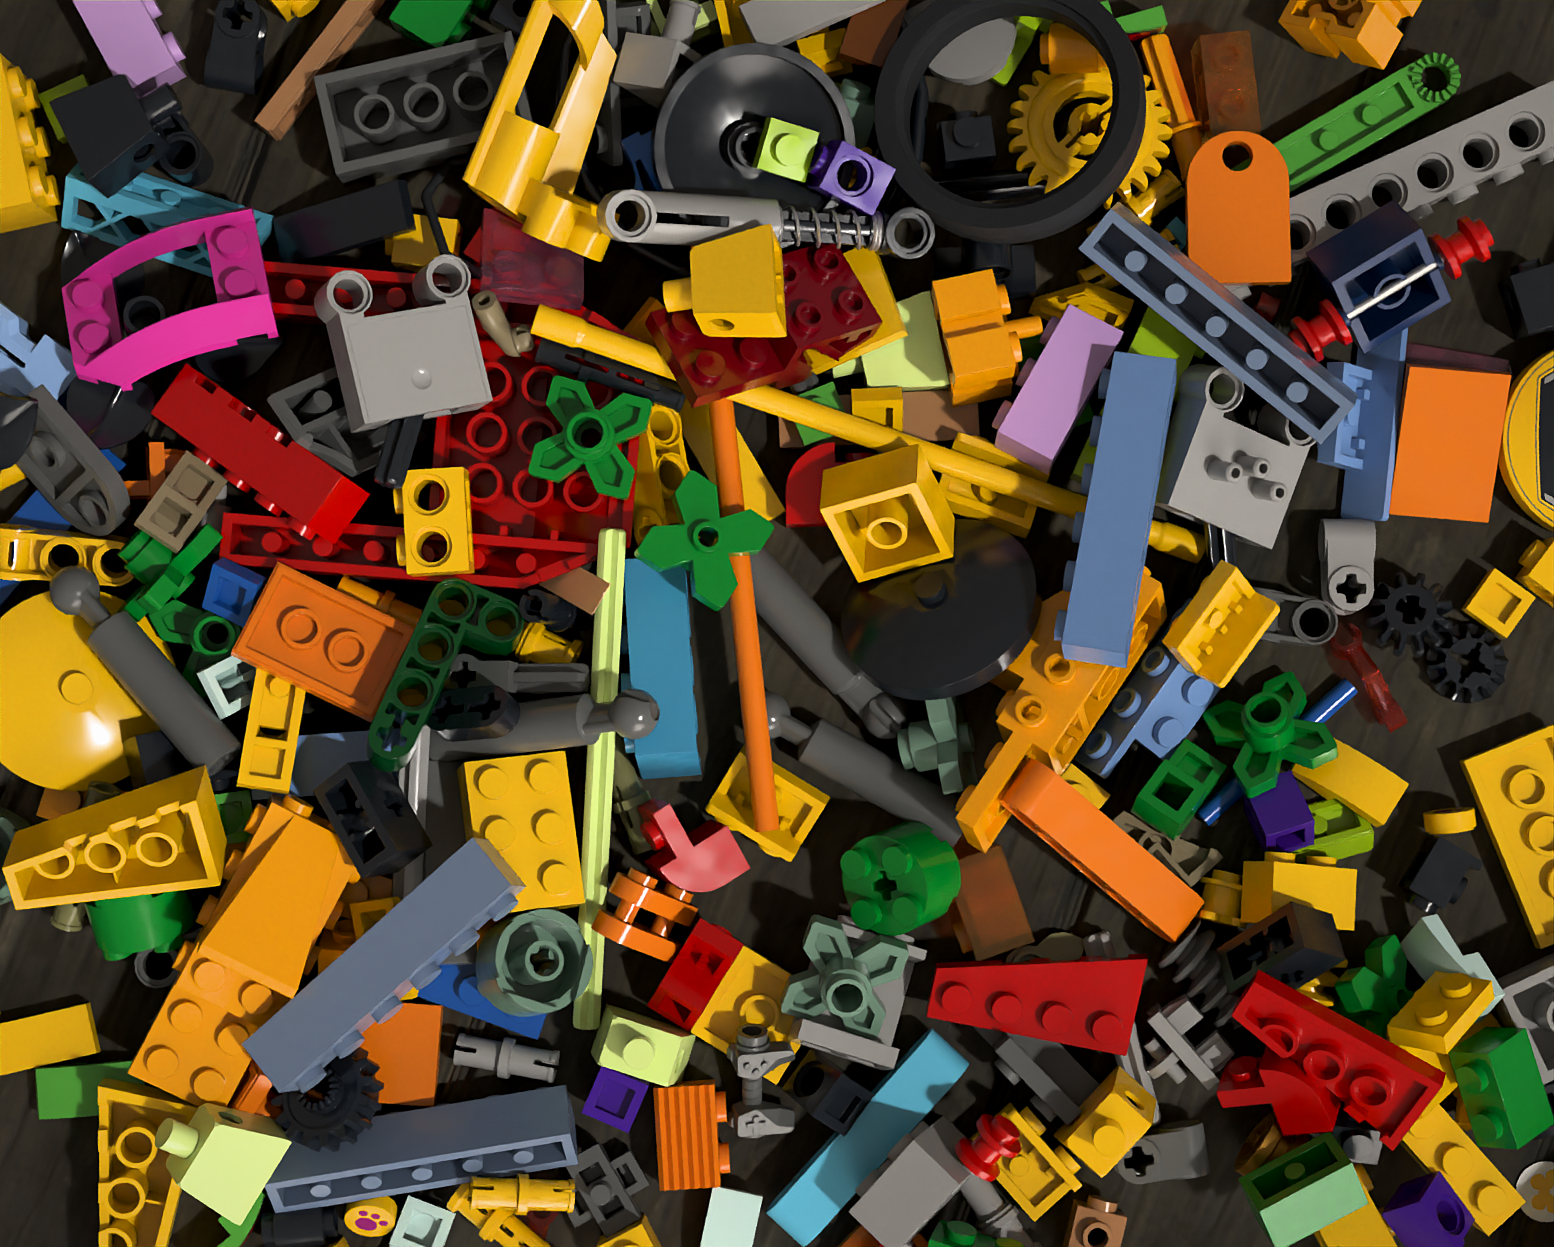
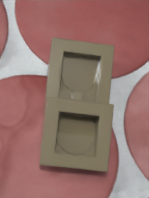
M186 450L133 525L177 554L228 480Z

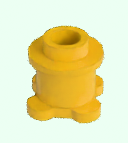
M1213 869L1211 878L1202 877L1200 882L1205 884L1202 894L1204 904L1194 918H1202V920L1246 929L1247 923H1242L1239 919L1243 876Z

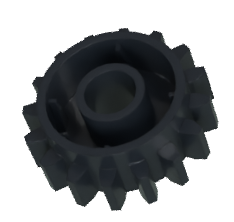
M359 1046L354 1052L342 1059L336 1056L324 1067V1070L327 1072L326 1076L310 1090L304 1093L300 1090L282 1092V1095L271 1099V1105L283 1110L275 1121L278 1125L288 1129L286 1136L289 1139L313 1151L319 1152L323 1146L335 1152L339 1151L340 1143L347 1141L354 1144L357 1142L358 1134L365 1128L370 1130L373 1126L371 1120L376 1110H381L382 1107L378 1100L379 1091L384 1089V1083L376 1079L374 1074H376L380 1067L376 1062L367 1058L369 1054L367 1050Z

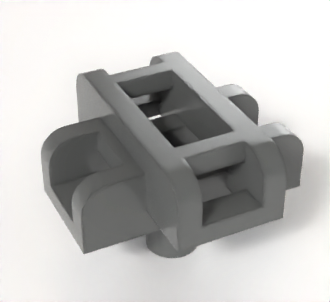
M598 1141L578 1154L577 1165L565 1166L572 1179H574L575 1189L572 1192H575V1199L582 1209L579 1212L574 1203L573 1212L567 1213L575 1228L594 1217L603 1234L608 1238L641 1219V1213L631 1195L649 1186L650 1181L642 1171L631 1148L610 1159L604 1147ZM616 1168H619L628 1185L625 1186ZM622 1205L624 1206V1208L617 1211L616 1213L610 1215L609 1217L607 1216L608 1213L614 1211Z

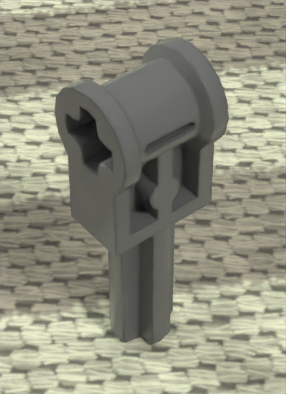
M463 653L457 656L444 686L448 690L493 685L501 687L511 696L583 694L588 691V687L591 684L589 666L584 663H517L513 661H495L486 658L479 659L474 655Z

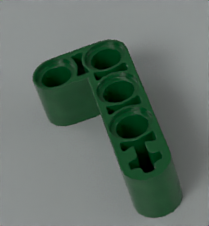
M445 579L436 585L370 726L366 752L369 761L375 768L384 772H395L404 768L411 760L462 645L494 657L506 656L515 650L524 625V618L521 616L517 604L461 579ZM445 600H456L463 605L465 612L459 616H450L442 612L439 604ZM492 620H503L510 625L512 633L507 636H496L488 630L486 624ZM426 644H435L443 649L445 657L438 661H429L423 658L418 650ZM404 689H416L422 693L425 701L419 706L410 707L401 703L397 695ZM396 721L403 725L398 745H395L391 752L382 749L383 742L389 739Z

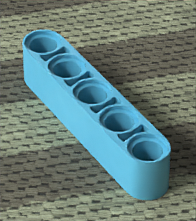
M933 1028L929 1029L895 1065V1068L891 1069L872 1090L873 1098L845 1137L835 1131L778 1194L765 1213L802 1247L807 1246L856 1193L855 1189L874 1169H878L888 1158L887 1154L917 1126L965 1072L970 1062Z

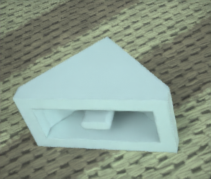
M229 656L201 669L197 673L220 720L250 705L256 667L238 658Z

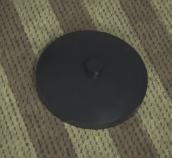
M745 43L723 47L705 54L685 68L672 82L656 112L651 134V161L658 188L663 192L771 198L778 200L782 210L789 205L793 206L796 211H804L810 206L816 212H825L828 208L836 210L840 203L807 186L812 177V174L809 172L805 183H801L752 168L767 117L819 132L813 156L821 145L827 146L830 140H843L855 147L854 126L847 104L837 86L820 67L808 58L790 49L765 43ZM849 161L841 164L837 172L838 183L845 190L848 188L854 165ZM674 214L684 225L701 226V215ZM781 241L780 246L784 248L796 242Z
M955 519L954 553L952 558L859 583L854 578L842 608L841 631L843 641L858 670L871 684L893 696L911 700H938L954 697L978 688L995 678L1012 664L1024 650L1036 629L1042 607L1040 579L1030 556L1011 534L986 522Z

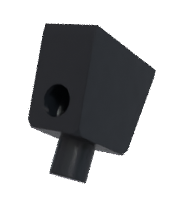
M126 74L115 75L49 102L87 181L107 199L115 195L169 151L170 143L159 122L183 109L178 96L168 82L144 94Z

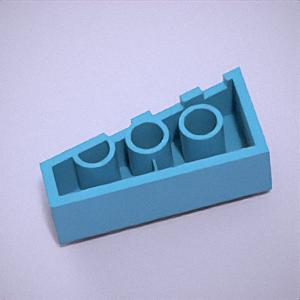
M637 558L625 559L623 606H626L627 624H622L620 655L629 654L630 673H621V691L630 688L647 691L657 701L660 709L659 721L648 736L635 740L624 737L626 753H635L642 779L702 775L701 759L696 739L698 720L695 694H693L695 680L692 647L690 646L691 627L686 570L678 566L662 572H656Z

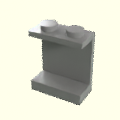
M838 915L837 921L842 923L852 951L878 936L859 928L853 922L852 917ZM905 934L888 936L906 942L909 956L899 979L873 987L885 1005L886 1010L885 1019L876 1039L871 1040L848 1033L842 1018L831 1013L829 1010H825L810 1020L794 1016L787 1041L882 1071L894 1069L900 1049L891 1047L914 964L925 960L927 950L914 947L915 939ZM811 960L808 970L815 968V965Z

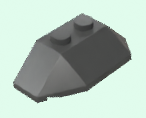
M336 366L268 397V403L297 444L351 477L377 466L388 426L351 433ZM432 418L422 421L415 447L423 444L428 439Z

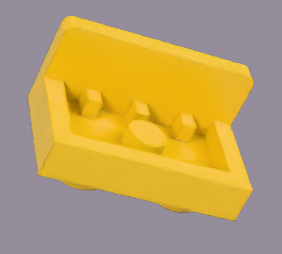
M957 433L951 450L1043 482H1047L1050 472L1047 475L994 447V444L981 436ZM941 474L938 484L952 513L992 524L1008 533L1026 539L1037 506L946 474Z
M1221 560L1213 572L1202 581L1198 592L1183 613L1172 622L1169 632L1162 642L1186 670L1219 688H1224L1278 615L1280 607L1275 601L1255 592L1236 566Z
M744 744L705 810L713 815L717 822L725 824L730 830L739 831L757 842L758 846L765 853L791 862L825 808L830 796L773 762L780 829L754 832Z
M1435 971L1423 986L1414 993L1413 997L1399 1013L1390 1020L1387 1025V1041L1416 1057L1422 1050L1447 1054L1494 1000L1492 981L1469 977L1463 973L1451 974Z
M1010 1102L997 1115L1006 1117L1016 1126L1020 1133L1018 1140L1022 1150L1015 1158L1002 1156L997 1161L1000 1174L996 1179L1035 1222L1069 1190L1072 1189L1076 1192L1082 1186L1079 1179L1074 1175L1081 1167L1061 1144L1053 1151L1040 1135L1047 1128L1027 1106L1019 1112ZM979 1131L970 1139L974 1140L980 1134Z

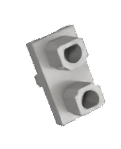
M1186 994L1172 1000L1164 1007L1157 1002L1146 1011L1149 1015L1147 1022L1169 1045L1165 1049L1155 1037H1152L1143 1045L1154 1058L1146 1068L1147 1073L1152 1079L1158 1078L1166 1072L1176 1084L1181 1083L1188 1076L1177 1063L1181 1059L1208 1091L1220 1082L1218 1071L1235 1054L1234 1048L1217 1029L1197 1046L1185 1032L1203 1018V1013Z

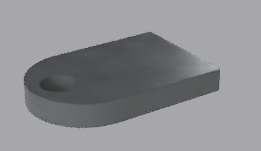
M41 384L25 396V398L38 400L37 422L31 443L25 454L16 464L70 524L90 535H108L125 522L130 514L131 506L127 488L115 467L45 386Z

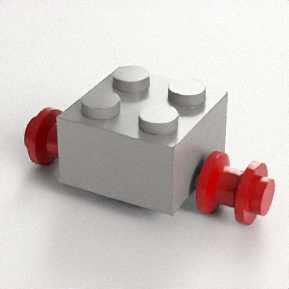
M983 1114L976 1122L980 1134L972 1140L966 1138L944 1115L930 1127L922 1121L910 1134L907 1133L887 1154L889 1158L878 1170L874 1169L855 1189V1192L861 1198L850 1209L849 1213L877 1239L879 1244L877 1247H916L912 1239L928 1225L972 1175L992 1182L1000 1174L997 1161L1002 1156L1015 1158L1021 1152L1022 1148L1018 1140L1020 1133L1016 1126L1002 1115L993 1117Z

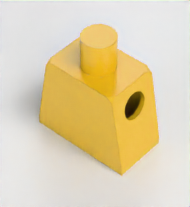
M771 224L761 225L694 246L690 251L691 277L663 282V297L667 311L675 312L692 309L693 315L704 335L709 337L787 336L782 248Z
M1118 1065L1080 1105L1079 1108L1082 1112L1068 1126L1064 1123L1054 1133V1137L1091 1171L1102 1178L1150 1128L1153 1123L1157 1100ZM1126 1096L1132 1099L1136 1103V1106L1133 1105Z

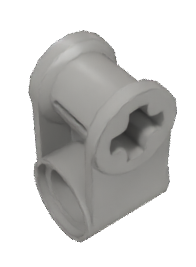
M1320 520L1318 530V555L1321 575L1320 595L1321 600L1327 602L1335 610L1336 615L1345 616L1353 614L1367 606L1373 598L1374 557L1376 550L1374 520ZM1345 580H1348L1349 588L1357 589L1358 595L1351 598L1348 603H1346V596L1336 591V587L1343 584Z

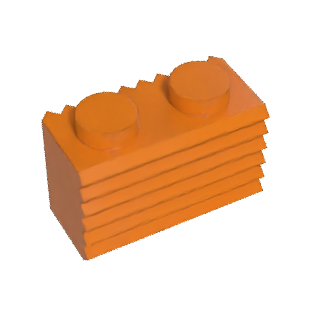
M715 1079L682 1081L668 1087L655 1083L653 1094L659 1191L721 1187V1173H730L729 1142L719 1143L718 1122H727L726 1091L716 1092Z

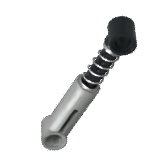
M622 189L614 190L605 195L599 203L596 213L597 223L607 237L612 240L629 243L696 246L761 225L771 224L779 244L781 241L796 242L798 247L800 242L816 243L817 248L820 247L821 243L836 244L837 249L841 245H855L858 251L863 246L869 251H875L877 255H886L900 259H914L927 253L933 245L935 238L934 224L929 215L913 207L880 208L877 212L875 211L873 216L858 215L852 209L847 210L844 214L836 213L832 208H828L825 212H816L811 206L804 211H796L791 205L782 210L778 200L771 198ZM624 201H630L638 212L637 223L627 231L622 230L615 221L616 208ZM656 212L701 215V226L656 223ZM905 219L910 223L913 234L910 242L901 247L895 239L894 231L899 221Z

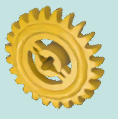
M1048 66L1050 75L1039 70L1032 73V82L1035 86L1025 84L1019 87V96L1024 101H1016L1011 104V115L1019 118H1015L1007 124V133L1019 135L1009 143V152H1024L1017 160L1016 170L1022 171L1026 168L1034 167L1028 179L1029 187L1035 186L1044 179L1047 181L1044 194L1059 187L1074 176L1098 148L1111 114L1109 111L1112 109V81L1109 68H1102L1101 73L1051 74L1050 67ZM1143 75L1146 93V121L1142 142L1128 174L1115 190L1124 203H1128L1131 198L1130 183L1134 184L1141 192L1146 191L1148 179L1144 172L1153 177H1158L1161 172V165L1156 158L1165 160L1170 153L1168 146L1162 141L1170 140L1173 131L1169 126L1162 123L1169 119L1171 112L1166 107L1155 106L1161 102L1163 93L1159 90L1146 91L1151 80L1148 75ZM1086 97L1106 101L1103 105L1087 103L1075 108L1069 118L1066 136L1059 143L1057 142L1053 123L1055 116L1064 105L1075 99ZM1113 194L1103 203L1106 210L1111 206Z

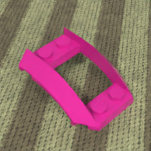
M253 206L189 218L148 232L111 252L61 288L73 364L78 379L98 384V380L121 386L123 392L133 390L132 383L162 367L205 352L238 345L237 339L266 333L268 339L279 337ZM206 242L218 303L176 314L124 338L114 278L154 257Z

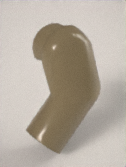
M485 290L474 296L472 306L483 329L506 355L521 357L520 353L529 352L534 349L535 340L533 334L530 333V327L526 324H520L512 328L494 292Z

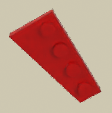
M1128 954V957L1121 958L1082 956L1081 959L1051 961L1050 958L1030 959V962L1003 963L1002 960L936 963L926 1007V1017L1126 1056L1148 958L1146 954Z
M1260 970L1254 975L1233 1009L1231 1016L1281 1058L1291 1057L1295 1062L1302 1065L1306 1076L1319 1089L1324 1086L1345 1103L1343 1110L1358 1123L1366 1120L1381 1133L1379 1140L1392 1151L1443 1086L1445 1072Z

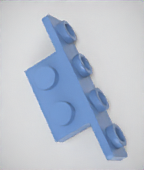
M1408 328L1365 354L1358 348L1356 365L1346 362H1327V370L1358 394L1355 406L1321 445L1317 442L1318 463L1345 469L1341 518L1387 521L1389 518Z
M1193 598L1187 599L1184 605L1172 616L1167 629L1154 647L1145 654L1140 667L1125 688L1115 696L1112 706L1095 730L1088 735L1083 743V747L1076 755L1075 760L1100 777L1105 779L1110 775L1134 740L1161 761H1164L1165 758L1169 760L1221 689L1186 670L1162 642L1169 632L1172 622L1183 613Z

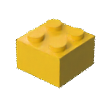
M919 443L823 470L820 511L858 583L953 557L955 517Z

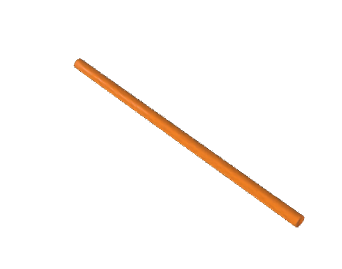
M726 398L708 403L720 518L745 511L734 404L732 400ZM750 555L729 557L738 585L730 596L729 603L754 832L778 830L780 827Z

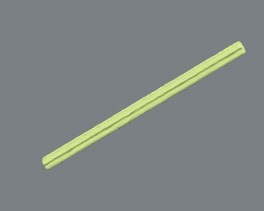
M603 528L599 531L596 576L610 583V586L594 612L590 695L595 698L597 703L611 702L618 695L626 532L619 528ZM616 731L601 733L599 740L595 744L587 745L581 875L585 903L579 905L578 926L581 928L579 931L586 945H590L593 954V970L587 988L574 1001L573 1026L582 1030L598 1029L600 1026L605 936L591 929V926L599 909L606 910Z

